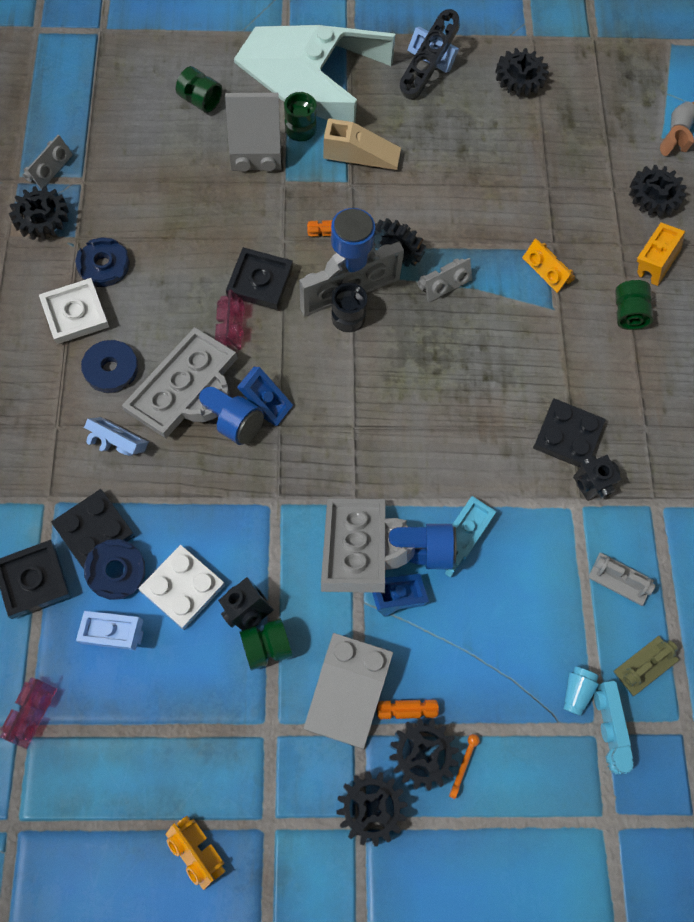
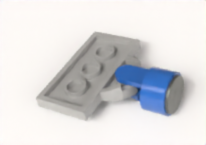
M348 208L340 211L333 218L331 224V245L336 254L327 262L324 271L310 273L299 280L300 309L304 317L331 307L333 292L341 284L348 282L356 283L367 293L400 280L404 249L400 242H396L391 245H383L376 250L373 246L375 222L366 211L358 208Z
M195 327L122 405L126 413L165 439L184 418L193 422H206L217 417V431L236 444L243 445L250 442L257 435L264 419L263 410L242 396L230 397V391L223 375L238 359L236 352Z
M327 499L321 592L385 593V570L401 567L408 562L426 565V569L452 570L453 566H456V527H453L452 524H426V527H408L406 525L407 520L399 518L385 519V499Z

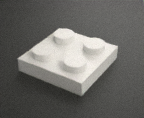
M91 278L39 294L56 345L109 327Z
M180 545L138 589L184 630L223 589L225 583Z

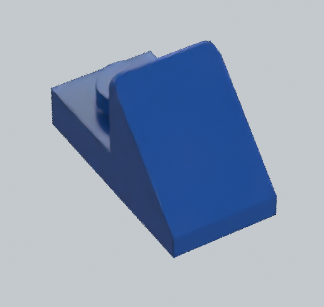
M254 366L237 386L247 400L263 410L264 419L274 426H278L293 406L260 367Z
M421 574L386 577L385 593L372 592L377 611L384 617L389 616L398 609L419 607L429 602Z

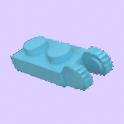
M471 496L452 524L453 527H456L457 553L456 566H453L452 570L446 569L445 574L449 577L453 575L462 559H466L497 512Z
M603 682L599 684L594 693V702L597 710H601L604 722L601 724L602 738L605 743L608 742L610 748L605 756L606 762L609 764L607 767L615 775L627 774V772L629 773L630 770H633L634 762L632 761L631 744L617 682Z

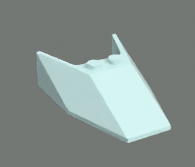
M323 25L255 27L235 56L234 63L272 93H278L279 98L284 102L292 93L305 92L316 100L318 117L325 120L329 118L355 123L357 99L325 75L321 69L336 45L391 66L393 63L396 34Z

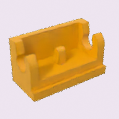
M660 222L637 257L636 262H639L638 276L642 277L645 271H648L652 275L651 284L658 286L681 251L685 231Z

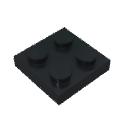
M243 247L227 285L226 296L277 310L293 268V260Z
M553 398L533 449L581 468L580 463L593 455L606 419Z
M99 489L51 521L83 569L88 554L98 544L107 540L117 539L128 542L135 537L102 489Z
M52 540L0 558V591L10 619L71 597Z

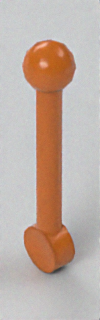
M471 734L468 737V748L449 793V797L453 799L458 794L474 747L480 743V739L476 734Z

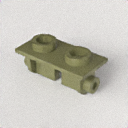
M657 636L613 672L634 697L679 661L675 654L678 648L671 640L665 642L660 636Z

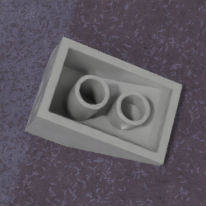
M225 93L231 171L281 170L279 94Z
M333 633L303 730L364 749L393 652Z

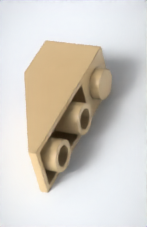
M328 118L324 135L323 159L397 170L401 147L354 122Z

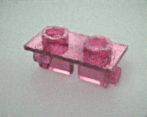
M231 289L228 296H221L220 300L217 301L216 320L218 322L225 321V323L216 324L215 340L228 347V344H233L238 350H241V339L244 337L242 321L245 314V305L243 300Z
M32 677L28 683L24 682V686L15 701L16 704L22 706L20 711L11 709L6 721L0 728L2 731L0 738L26 749L57 690L51 685Z

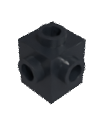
M594 455L580 463L581 468L573 476L579 490L587 501L597 496L600 499L609 496L616 491L614 486L622 480L618 466L610 460L608 455L598 459Z
M248 577L229 589L218 600L224 609L221 613L223 619L231 628L236 625L241 630L259 625L262 619L274 611L261 590Z

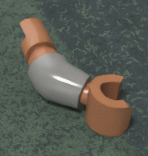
M684 102L672 112L670 131L660 144V151L663 156H668L676 144L680 146L682 152L686 153L694 143V137L690 132L691 126L694 124V102Z

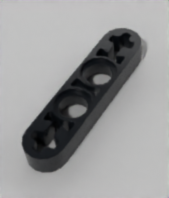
M446 9L439 14L402 76L400 90L405 98L415 99L422 93L460 28V19L455 10ZM450 19H453V25L448 24L445 29L444 21H450ZM438 38L443 41L442 46L438 49H432L429 46L430 42ZM421 60H428L430 62L429 68L423 71L419 70L417 65ZM415 80L416 88H410L408 91L406 85H411Z

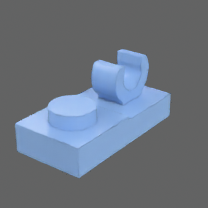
M420 26L416 27L407 51L415 55L429 31ZM438 38L430 42L429 46L432 49H438L442 46L443 41ZM450 44L437 68L445 73L450 72L459 48Z
M102 417L88 418L84 426L85 429L92 432L88 435L86 443L88 445L95 444L99 437L102 441L99 448L100 451H107L111 444L117 446L116 450L118 452L132 456L133 454L145 452L149 443Z
M84 611L76 641L86 645L136 650L137 644L141 645L144 633L141 631L143 619L134 616Z

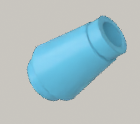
M575 666L573 673H569L563 709L581 716L599 686L597 683L599 676Z

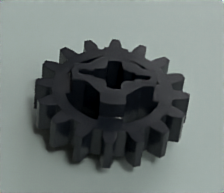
M515 48L513 54L510 51H506L505 56H500L499 63H497L495 71L497 74L496 81H501V88L508 87L507 93L516 91V96H519L521 92L529 96L530 91L536 94L539 88L544 87L549 73L547 71L548 63H542L544 57L537 58L536 51L530 54L527 48H524L523 52H519Z
M654 165L652 170L645 166L643 171H637L629 186L631 188L629 196L634 197L633 204L641 205L639 211L647 209L649 216L653 212H657L658 217H662L664 212L671 215L673 210L677 211L686 197L684 192L687 187L686 185H680L683 178H676L675 170L669 173L667 172V166H664L662 170H659L657 165Z
M33 186L30 193L24 189L23 197L17 195L14 197L17 204H10L12 212L9 213V216L16 231L20 230L23 237L30 234L32 240H35L37 235H41L42 239L45 240L48 233L56 236L55 229L63 230L62 222H68L69 220L67 216L69 209L63 195H58L56 189L49 192L47 186H44L41 191H38L37 187Z
M386 218L385 221L380 219L375 224L374 248L379 249L383 245L400 242L404 249L402 263L406 267H409L410 264L416 266L417 262L419 263L425 254L424 250L426 248V245L422 244L423 238L416 237L417 231H410L411 228L407 224L400 225L398 220L392 223L389 218Z
M418 718L414 728L409 722L405 723L406 733L397 730L395 736L400 741L399 743L391 742L389 746L396 750V754L389 756V761L397 762L398 764L392 772L394 774L403 773L402 784L409 780L413 781L412 789L415 791L420 784H424L425 790L430 791L432 782L439 788L442 787L444 784L441 777L444 776L451 779L453 774L449 767H457L459 763L452 759V755L459 752V748L450 746V743L455 739L454 735L445 737L446 726L443 725L439 729L434 728L435 720L433 719L429 721L427 726H424L422 719ZM420 733L430 734L437 738V740L430 741L424 739ZM408 739L411 750L409 756L403 759V747ZM419 747L422 750L436 748L428 756L429 763L425 759L411 761L420 752ZM444 750V763L441 769H439L437 763L438 755ZM415 767L424 770L428 777L415 775L410 769Z
M366 771L365 780L363 781L357 775L353 776L355 785L352 787L345 783L343 788L348 793L347 796H338L337 798L340 803L344 804V808L336 810V815H344L345 817L340 827L346 828L349 826L351 831L348 838L352 839L356 834L359 835L360 845L362 846L366 843L367 838L371 839L373 847L378 846L379 837H382L386 843H389L391 841L390 831L397 834L401 832L400 828L396 825L397 821H406L407 819L406 816L400 814V809L407 807V803L399 802L398 799L404 791L402 789L396 791L392 789L395 782L393 778L387 783L383 782L382 772L378 774L376 779H372L370 771ZM365 786L379 787L375 794H365L359 789ZM381 796L378 802L379 805L376 808L380 812L378 817L373 814L362 822L367 809L363 805L364 802L371 803ZM389 796L393 803L392 817L386 812L385 801ZM351 800L358 807V817L354 822L350 815ZM368 823H378L384 827V829L378 832L364 831Z

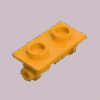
M536 238L522 257L557 293L565 283L570 284L575 279L574 271L572 269L569 270L547 248L546 243H541Z
M186 816L177 825L174 823L165 834L168 838L167 844L171 852L175 856L182 858L187 865L186 872L190 880L195 885H200L203 890L214 879H218L226 872L223 868L225 863L212 844L203 851L198 848L207 837L195 819L190 820Z

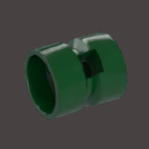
M189 66L181 72L175 87L178 96L192 103L204 113H209L216 108L223 92L222 85L219 82L206 76L193 66Z
M305 92L290 94L284 102L285 133L292 140L299 142L307 141L316 133V100Z
M630 280L619 284L615 290L618 326L626 330H638L648 327L653 322L650 284L642 280Z
M281 618L267 622L268 624H265L263 631H260L256 626L239 631L251 671L267 666L270 657L275 661H282L293 657Z

